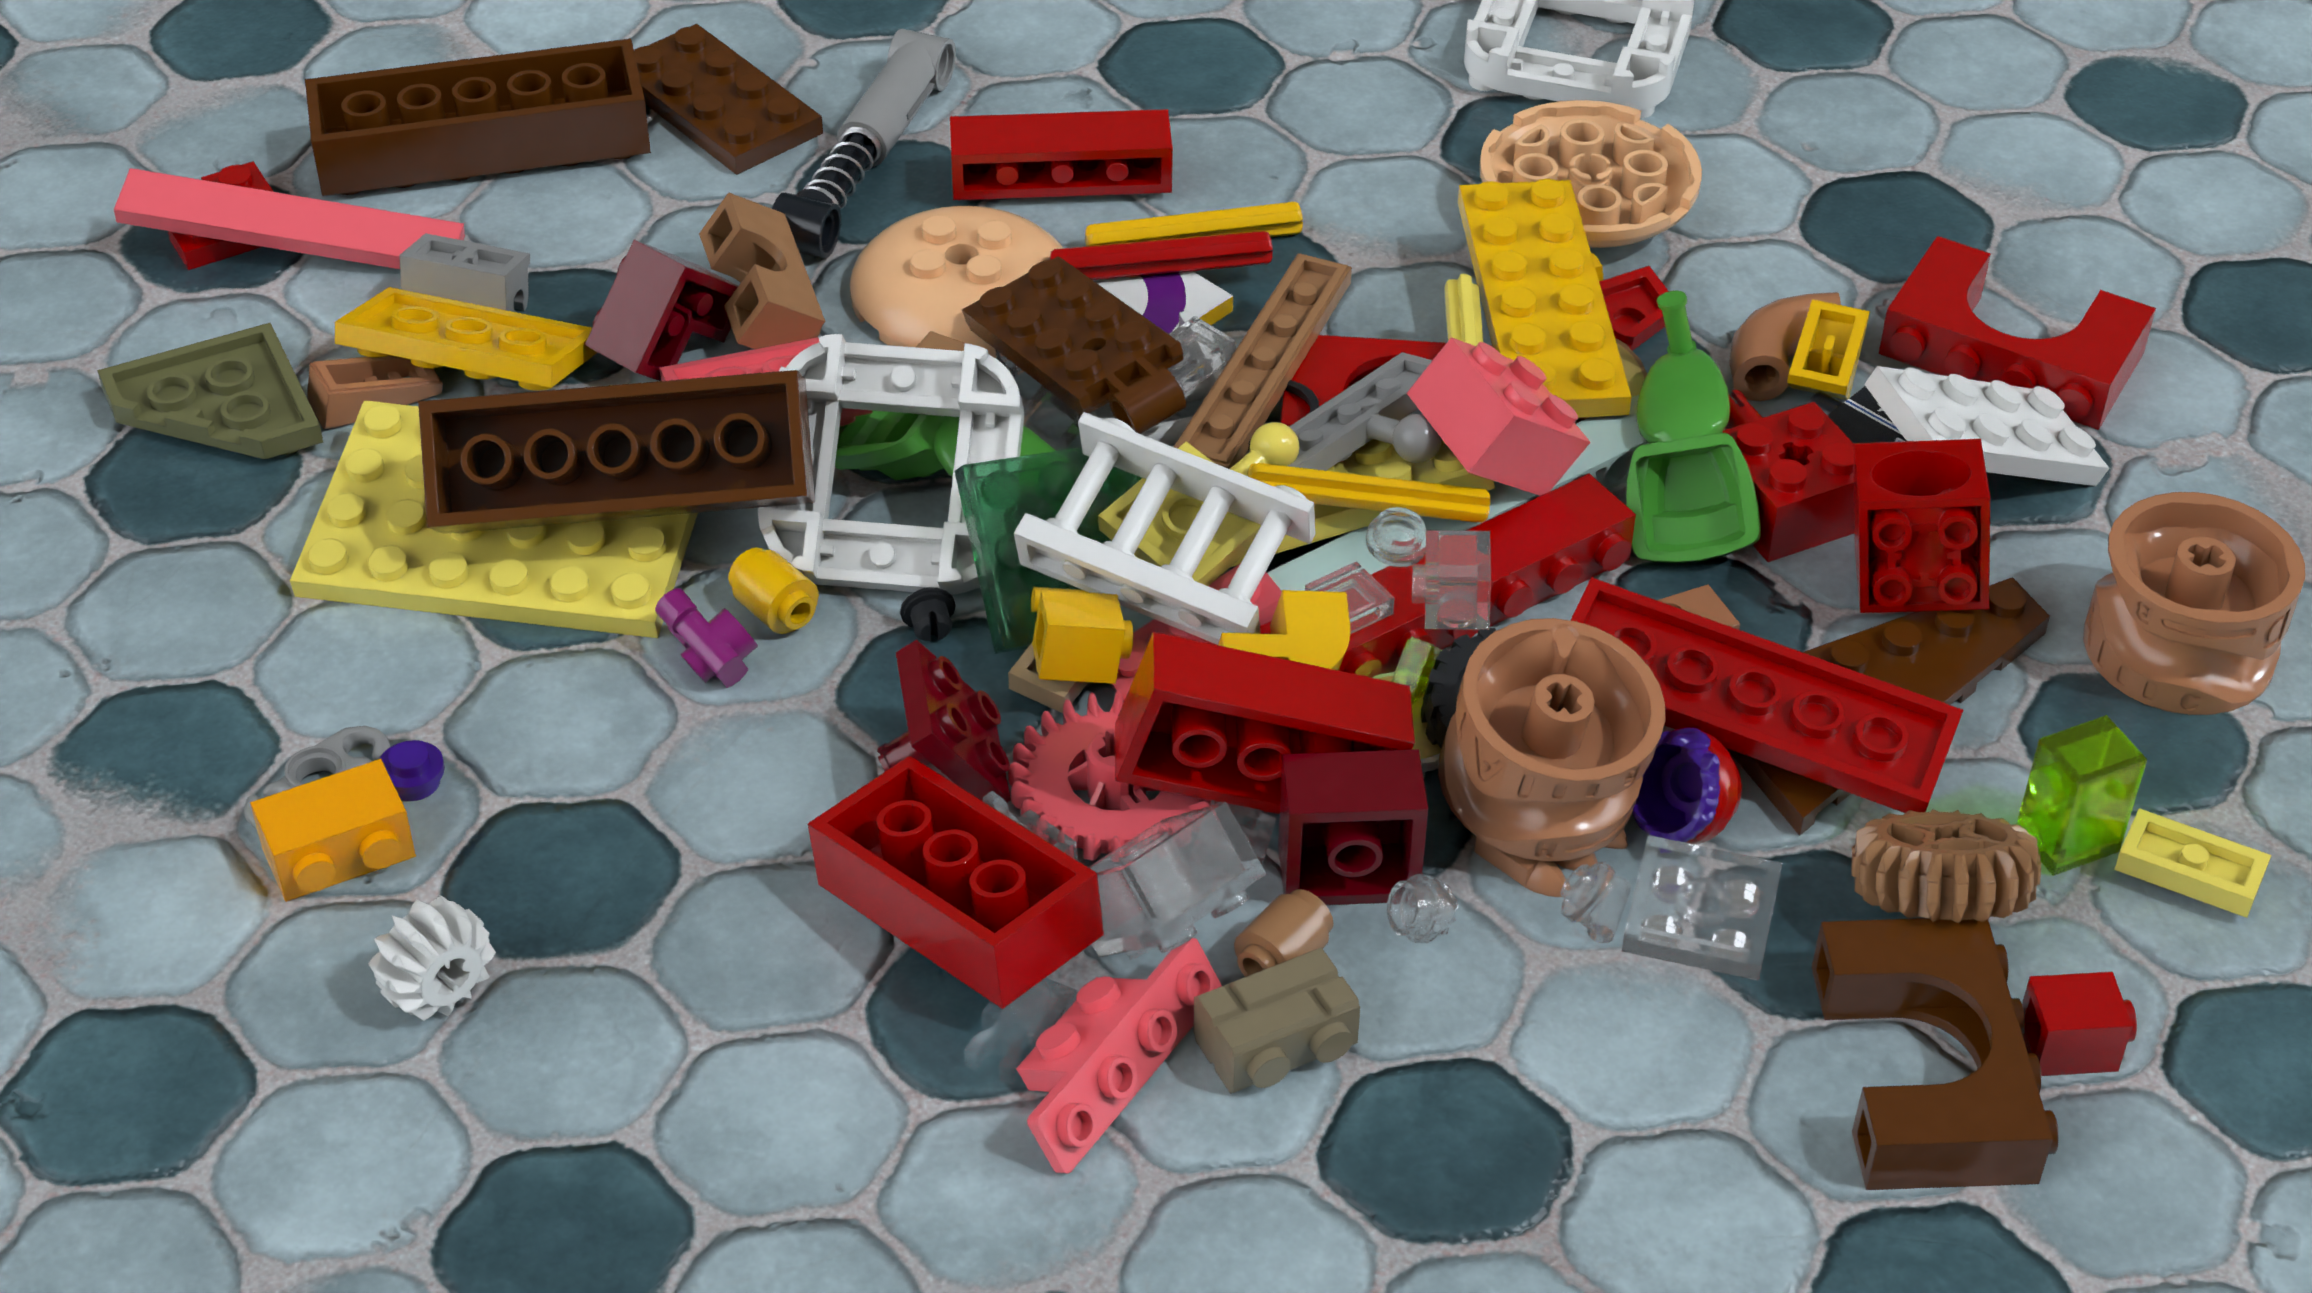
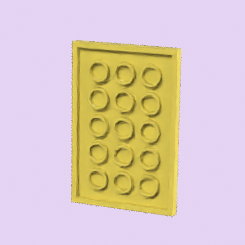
M364 401L293 571L290 583L294 596L301 598L658 638L663 620L656 614L655 608L661 597L674 589L698 513L447 534L427 528L418 406Z

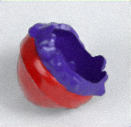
M1683 728L1662 732L1653 759L1643 774V781L1632 814L1642 830L1659 840L1662 849H1672L1675 844L1687 845L1707 842L1725 829L1738 809L1742 792L1740 773L1727 749L1714 736L1697 728Z

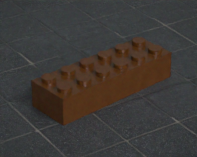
M631 38L305 79L311 144L322 196L334 194L353 195L365 190L388 187L407 188L418 183L449 179L460 181L472 176L502 172L512 174L526 169L556 165L573 166L580 162L609 158L627 159L634 155L651 153L645 99Z
M798 370L418 401L427 528L443 534L815 503L806 379Z

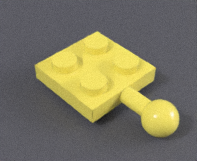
M1266 423L1260 426L1252 435L1250 452L1230 469L1247 476L1250 465L1254 463L1290 465L1297 459L1299 454L1298 437L1289 426L1283 423ZM1187 441L1178 448L1212 462ZM1145 478L1139 480L1098 515L1099 530L1111 540H1113L1145 483ZM1170 489L1134 555L1159 567L1165 564L1169 565L1200 510L1203 501ZM1227 512L1192 576L1194 581L1206 586L1213 583L1247 553L1261 525Z

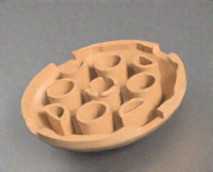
M1591 100L1546 103L1514 114L1513 124L1501 131L1493 129L1483 144L1480 158V177L1482 183L1487 181L1499 183L1536 182L1541 179L1571 180L1589 248L1619 247L1642 242L1677 224L1685 217L1698 197L1702 179V168L1698 154L1692 144L1670 124H1666L1660 129L1640 120L1641 110L1620 104Z
M950 206L919 212L890 225L864 247L856 260L850 277L852 307L860 323L866 320L879 331V340L890 346L916 347L932 331L967 344L988 349L989 355L994 358L1003 357L1001 353L971 331L966 323L962 309L980 300V297L988 290L1003 287L1027 274L1035 264L1049 260L1052 250L1062 249L1063 247L1051 234L1032 221L1017 214L995 208Z

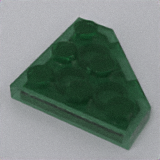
M1082 447L965 464L954 471L995 654L1027 649L1032 643L1037 612L1031 611L1033 587L1079 589L1020 565L1014 532L1025 513L1045 521L1048 518L1056 517L1089 459V456L1083 454ZM1113 466L1077 532L1102 544L1106 541H1112L1099 530L1098 515L1141 480L1142 477Z

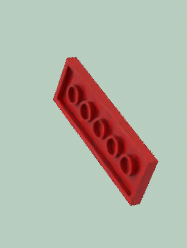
M1591 577L1571 621L1596 627L1618 638L1642 658L1650 667L1660 685L1665 701V726L1673 729L1697 728L1714 736L1725 748L1903 813L1909 810L1926 812L1963 709Z

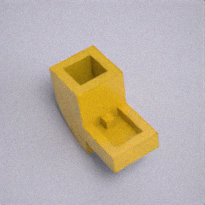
M1282 590L1270 624L1271 634L1222 633L1218 645L1339 670L1350 640L1347 592Z

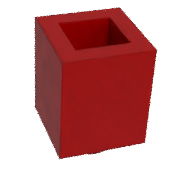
M2113 971L2029 977L2022 1001L2025 1017L2023 1039L2027 1053H2035L2038 1057L2041 1076L2118 1072L2127 1043L2135 1040L2137 1019L2132 1002L2128 999L2123 1000Z

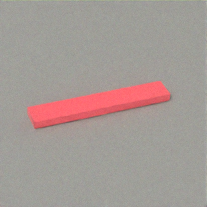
M133 168L129 169L114 207L117 223L400 269L399 255L425 233L463 241L465 238L464 223Z

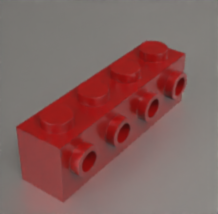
M1168 109L950 116L953 200L1172 193L1173 146Z

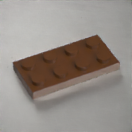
M697 23L690 27L681 28L674 34L648 46H642L634 50L645 105L736 175L823 134L822 116Z

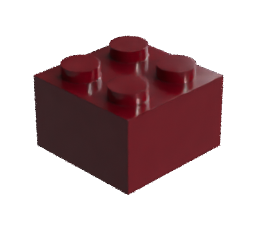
M1419 749L1282 754L1278 851L1283 894H1290L1297 889L1306 890L1320 898L1325 905L1420 902L1428 805Z

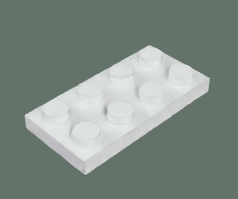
M1877 366L1864 384L1906 441L1981 439L1986 472L2097 486L2110 469L2094 449L2096 444L2092 437L2076 427L2064 412L2065 406L2063 401L2055 393L2044 387L2037 386L2031 389L2011 386L1999 380L1984 382L1970 380L1957 374L1943 376L1924 373L1911 367L1902 370Z

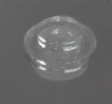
M1392 507L1381 512L1369 524L1365 538L1366 546L1373 557L1386 565L1394 567H1407L1418 563L1425 556L1429 545V535L1422 518L1414 511L1403 507Z

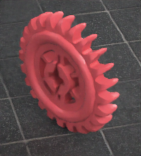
M1120 690L1116 691L1109 712H1104L1101 709L1093 692L1089 694L1087 715L1085 716L1075 712L1071 701L1066 699L1063 704V725L1055 722L1049 711H1044L1041 716V732L1043 736H1040L1033 726H1027L1024 731V745L1022 743L1015 744L1013 748V763L1009 766L1008 781L1012 786L1011 802L1016 808L1020 809L1021 821L1029 827H1037V836L1047 842L1058 839V849L1067 854L1072 853L1078 848L1083 849V859L1091 861L1096 860L1101 853L1107 854L1110 863H1121L1124 854L1131 853L1136 861L1148 860V850L1154 849L1163 855L1172 852L1173 840L1180 843H1188L1195 839V828L1202 829L1207 827L1212 822V811L1217 810L1222 804L1221 802L1115 781V722L1124 703ZM1073 790H1088L1090 803H1085ZM1146 791H1160L1157 797L1151 801L1146 796Z

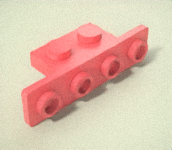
M1182 938L1147 979L1104 976L1096 977L1085 984L1077 993L1076 1001L1055 1025L1046 1029L1038 1037L1035 1048L1016 1068L1029 1091L1049 1092L1028 1116L1027 1125L1056 1173L1069 1174L1194 1026V997L1222 986L1196 938Z

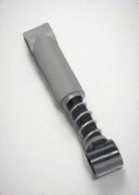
M899 29L891 41L886 65L838 130V144L832 148L829 157H826L822 162L821 168L814 173L812 181L796 195L784 192L776 198L772 209L785 213L799 253L820 258H828L833 253L841 229L842 215L840 209L846 206L847 197L855 193V184H859L864 180V172L882 163L933 89L943 91L951 80L956 56L955 43L952 39Z

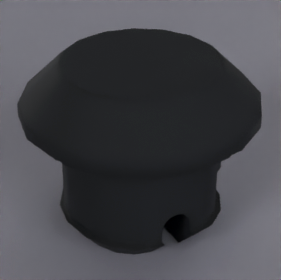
M923 588L915 591L901 604L900 615L906 625L914 628L915 636L919 640L931 641V635L937 636V639L940 640L946 637L952 630L953 623L950 618L954 614L956 604L953 595L947 590Z

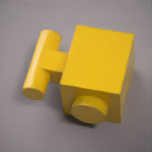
M1033 587L1031 611L1037 612L1032 646L1039 679L1116 684L1120 659L1130 658L1133 645L1132 621L1123 620L1118 595L1089 593L1079 589Z

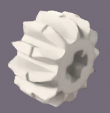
M441 895L429 905L416 899L412 904L409 914L403 918L392 915L394 926L389 933L374 939L380 951L368 963L374 972L375 983L382 989L380 993L395 1008L400 1007L405 1013L408 1012L411 1015H416L423 1021L433 1016L436 1011L449 1016L453 1011L455 1003L461 998L472 1000L470 990L477 982L484 981L490 977L484 965L496 953L489 943L488 937L490 933L483 927L484 923L470 909L465 910L459 904H456L454 901H448Z

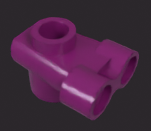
M680 588L673 589L661 597L656 605L655 612L666 623L669 631L686 648L680 655L701 680L707 683L712 677L716 676L726 688L739 682L748 671L747 666L742 660L755 650L758 645L737 619L724 608L707 622L697 610V606Z

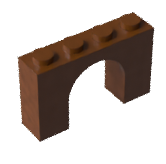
M1930 918L1821 922L1812 971L1824 1020L1905 1018L1922 1021L1936 1026L1956 1038L1968 1050L1977 1066V1070L1969 1076L1945 1084L1862 1087L1852 1135L1865 1189L1890 1190L2039 1184L2048 1154H2055L2058 1148V1125L2054 1112L2052 1110H2044L2040 1097V1063L2035 1053H2027L2023 1039L2025 1029L2023 1006L2019 998H2011L2007 985L2009 973L2007 952L2003 944H1995L1988 919L1984 922L1975 919L1961 920L1959 923L1943 919L1932 922Z

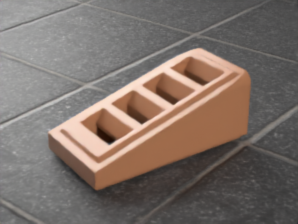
M392 355L314 361L309 366L307 399L322 428L331 429L354 423L364 401L408 405L441 394L443 383L433 368H420L412 365L411 359Z

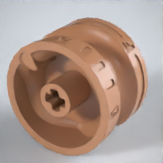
M2171 492L2137 501L2125 509L2114 521L2108 536V554L2113 573L2104 576L2095 584L2084 624L2083 641L2087 655L2094 667L2112 686L2125 695L2148 706L2168 712L2188 715H2212L2233 711L2248 705L2261 696L2271 683L2280 656L2281 641L2289 629L2305 580V562L2300 548L2286 530L2264 513L2244 503L2219 495L2199 492Z
M1556 618L1530 619L1512 623L1493 632L1478 645L1468 660L1457 695L1456 712L1451 717L1439 755L1438 777L1442 793L1451 811L1468 830L1482 841L1503 852L1525 859L1540 861L1572 860L1590 855L1607 846L1621 833L1630 819L1639 795L1643 774L1651 763L1661 738L1665 723V701L1657 679L1642 658L1621 640L1596 627L1577 621Z

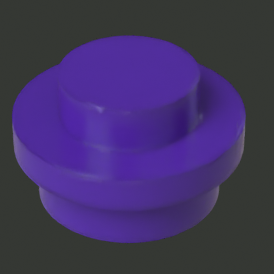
M411 740L395 744L388 748L379 758L382 759L395 789L403 801H418L433 794L439 787L440 779L445 770L441 751L433 744L425 741Z

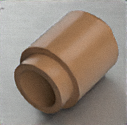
M1302 889L1294 890L1290 894L1277 896L1235 939L1234 949L1237 963L1243 975L1247 977L1321 947L1324 948L1329 941V932L1333 928V918L1328 907L1316 895Z

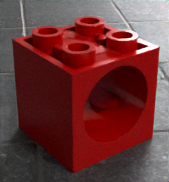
M1981 439L1853 443L1855 561L1860 613L1989 609L1990 492Z

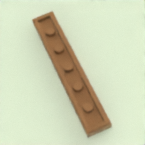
M1300 253L1296 255L1174 445L1175 448L1178 449L1187 441L1212 462L1228 469L1245 456L1252 435L1268 419L1287 388L1288 382L1292 380L1351 284L1352 267Z

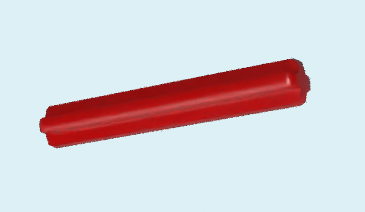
M1258 231L1054 249L1050 252L1049 260L1059 256L1090 279L1098 280L1267 265L1272 261L1273 246L1269 233Z

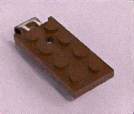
M1059 256L1052 260H1045L1035 264L1027 274L1003 287L988 290L980 297V300L962 309L966 323L972 332L1080 415L1083 412L1090 414L1109 403L1115 419L1125 422L1136 433L1142 434L1186 408L1184 393L1175 377L1168 370V368L1183 360V350L1180 342Z

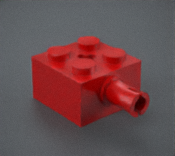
M1732 390L1731 396L1734 400L1729 394V421L1723 433L1732 436L1748 464L1754 482L1761 526L1760 538L1753 545L1754 548L1767 562H1771L1854 534L1853 442L1814 401L1762 417L1747 401L1741 391Z

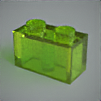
M2107 715L2039 738L2016 825H2020L2029 834L2037 838L2040 862L2052 876L2120 852L2147 758Z

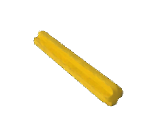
M1293 201L1096 223L1086 226L1085 244L1086 246L1258 231L1268 232L1270 237L1296 235L1302 232L1303 215L1299 203Z
M1264 463L1251 464L1247 474L1248 477L1274 487L1277 485L1292 487L1302 493L1307 500L1319 505L1481 523L1487 520L1490 511V493L1486 489Z

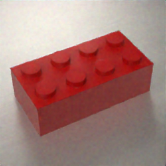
M1153 632L1115 722V781L1280 814L1282 754L1412 750L1415 745L1410 686Z
M910 755L807 823L818 885L1001 1009H1004L1104 935L1098 877L1095 871Z

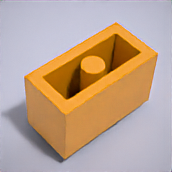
M382 759L250 802L262 850L285 902L416 857L406 809Z

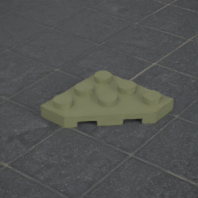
M271 322L97 370L105 397L116 423L261 459L291 454L300 449L324 443L320 424Z

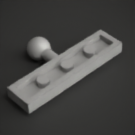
M1402 352L1289 426L1298 437L1299 454L1297 459L1287 466L1326 471L1338 462L1348 459L1354 451L1372 439L1393 444L1398 455L1408 462L1423 463L1432 459L1441 447L1442 438L1423 414L1409 415L1413 411L1418 410V408L1406 393L1433 360Z

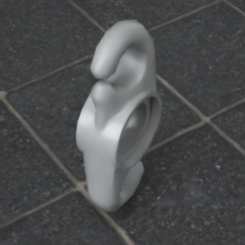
M366 725L346 727L319 744L304 748L293 754L285 765V776L278 781L268 784L263 790V795L267 797L303 785L301 783L302 779L316 771H328L336 774L371 762L367 757H352L348 755L351 749L362 744L373 745L372 757L374 760H378L390 748L388 738L380 730ZM252 795L247 798L243 812L246 820L257 829L250 802L261 798Z

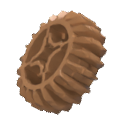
M1934 809L1931 812L1909 810L1903 815L1889 813L1881 819H1873L1865 823L1863 828L1857 830L1856 843L1852 847L1851 875L1854 877L1855 892L1863 896V900L1870 905L1880 906L1887 913H1903L1908 919L1924 917L1930 918L1932 922L1943 919L1959 923L1961 920L1969 919L1984 922L1992 916L2005 918L2012 915V912H2020L2027 909L2029 903L2036 900L2037 885H2040L2041 862L2040 854H2038L2037 838L2029 834L2020 825L2010 824L2003 818H1986L1982 813L1971 815L1960 813L1958 810L1954 812H1938Z

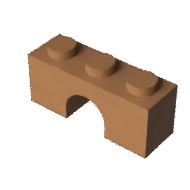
M728 192L699 235L711 269L726 274L740 282L738 288L724 305L737 343L753 349H759L818 337L825 319L785 213Z

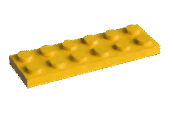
M1541 179L1536 182L1514 183L1487 181L1481 184L1459 185L1458 207L1477 285L1479 286V294L1492 347L1504 357L1515 360L1517 356H1522L1538 366L1546 376L1543 385L1552 395L1568 403L1575 410L1578 418L1629 415L1632 396L1571 180Z

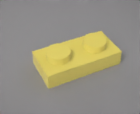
M2139 808L2121 847L2114 870L2247 918L2267 870L2271 855Z

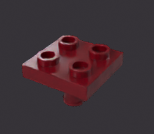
M917 639L898 650L896 658L908 731L889 743H884L878 747L877 752L880 754L878 759L884 771H887L910 755L926 766L930 763L933 764L956 785L994 809H998L1011 801L1006 776L1010 763L1000 744L997 725L1001 723V716L994 701L982 690L975 692L961 679L957 669L945 656L937 658Z

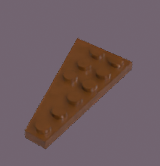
M2012 577L1989 585V609L1913 612L1812 648L1803 653L1951 705L1956 700L1960 703L1965 701L1976 691L1977 683L1992 670L2001 671L2044 636L2050 615ZM1726 748L1799 836L1814 825L1816 815L1831 802L1837 806L1851 794Z

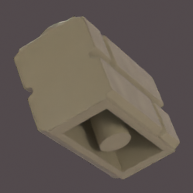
M1321 947L1194 997L1193 1034L1196 1043L1210 1064H1214L1216 1073L1230 1094L1252 1085L1258 1088H1267L1280 1082L1288 1074L1289 1070L1316 1059L1323 1063L1332 1062L1348 1052L1352 1045L1358 1043L1360 1005L1358 997L1343 976H1338L1337 968Z

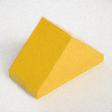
M1812 299L1788 374L1787 384L1793 389L1812 393L1822 391L1831 397L1848 400L1854 382L1870 311Z

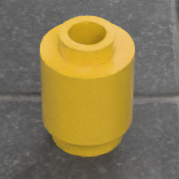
M755 547L740 554L733 562L728 580L734 597L773 632L787 634L802 628L812 619L819 598L817 586L778 552Z

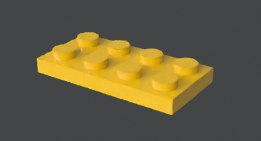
M392 287L386 288L335 321V344L357 348V352L363 356L385 357L392 355L411 359V364L420 368L446 366L464 370L466 376L474 379L484 380L499 377L518 381L520 387L534 391L551 389L598 353L585 346L592 327Z

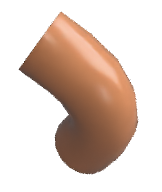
M1837 292L1803 294L1781 298L1755 310L1734 333L1729 364L1734 389L1741 391L1746 399L1751 401L1770 400L1782 394L1789 386L1787 384L1790 371L1788 358L1795 355L1812 299L1841 305L1840 296Z

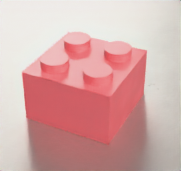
M1451 337L1406 393L1468 473L1539 496L1551 491L1591 443L1575 424L1578 419L1575 410L1561 398L1552 395L1543 385L1546 376L1538 366L1522 356H1517L1515 360L1504 357L1495 348L1484 342H1479L1477 346Z

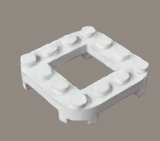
M1482 0L1474 20L1468 19L1464 65L1469 73L1468 82L1471 87L1477 90L1490 91L1494 89L1523 95L1532 100L1546 99L1557 102L1591 100L1615 103L1641 110L1640 118L1650 117L1654 113L1655 106L1661 103L1671 91L1690 34L1695 0ZM1538 7L1552 9L1565 15L1581 14L1605 18L1612 23L1621 24L1628 22L1635 24L1627 47L1623 46L1617 63L1523 47Z
M842 334L820 336L819 343L801 351L791 360L786 368L781 366L779 371L798 370L806 379L815 503L759 507V526L769 549L778 552L809 580L818 585L915 592L923 588H940L947 590L953 595L965 593L976 588H983L992 583L996 572L1004 563L1010 548L1024 425V407L1021 395L1010 371L999 360L989 355L988 349L965 343L964 351L845 342ZM842 408L960 417L948 522L944 521L943 528L828 519Z

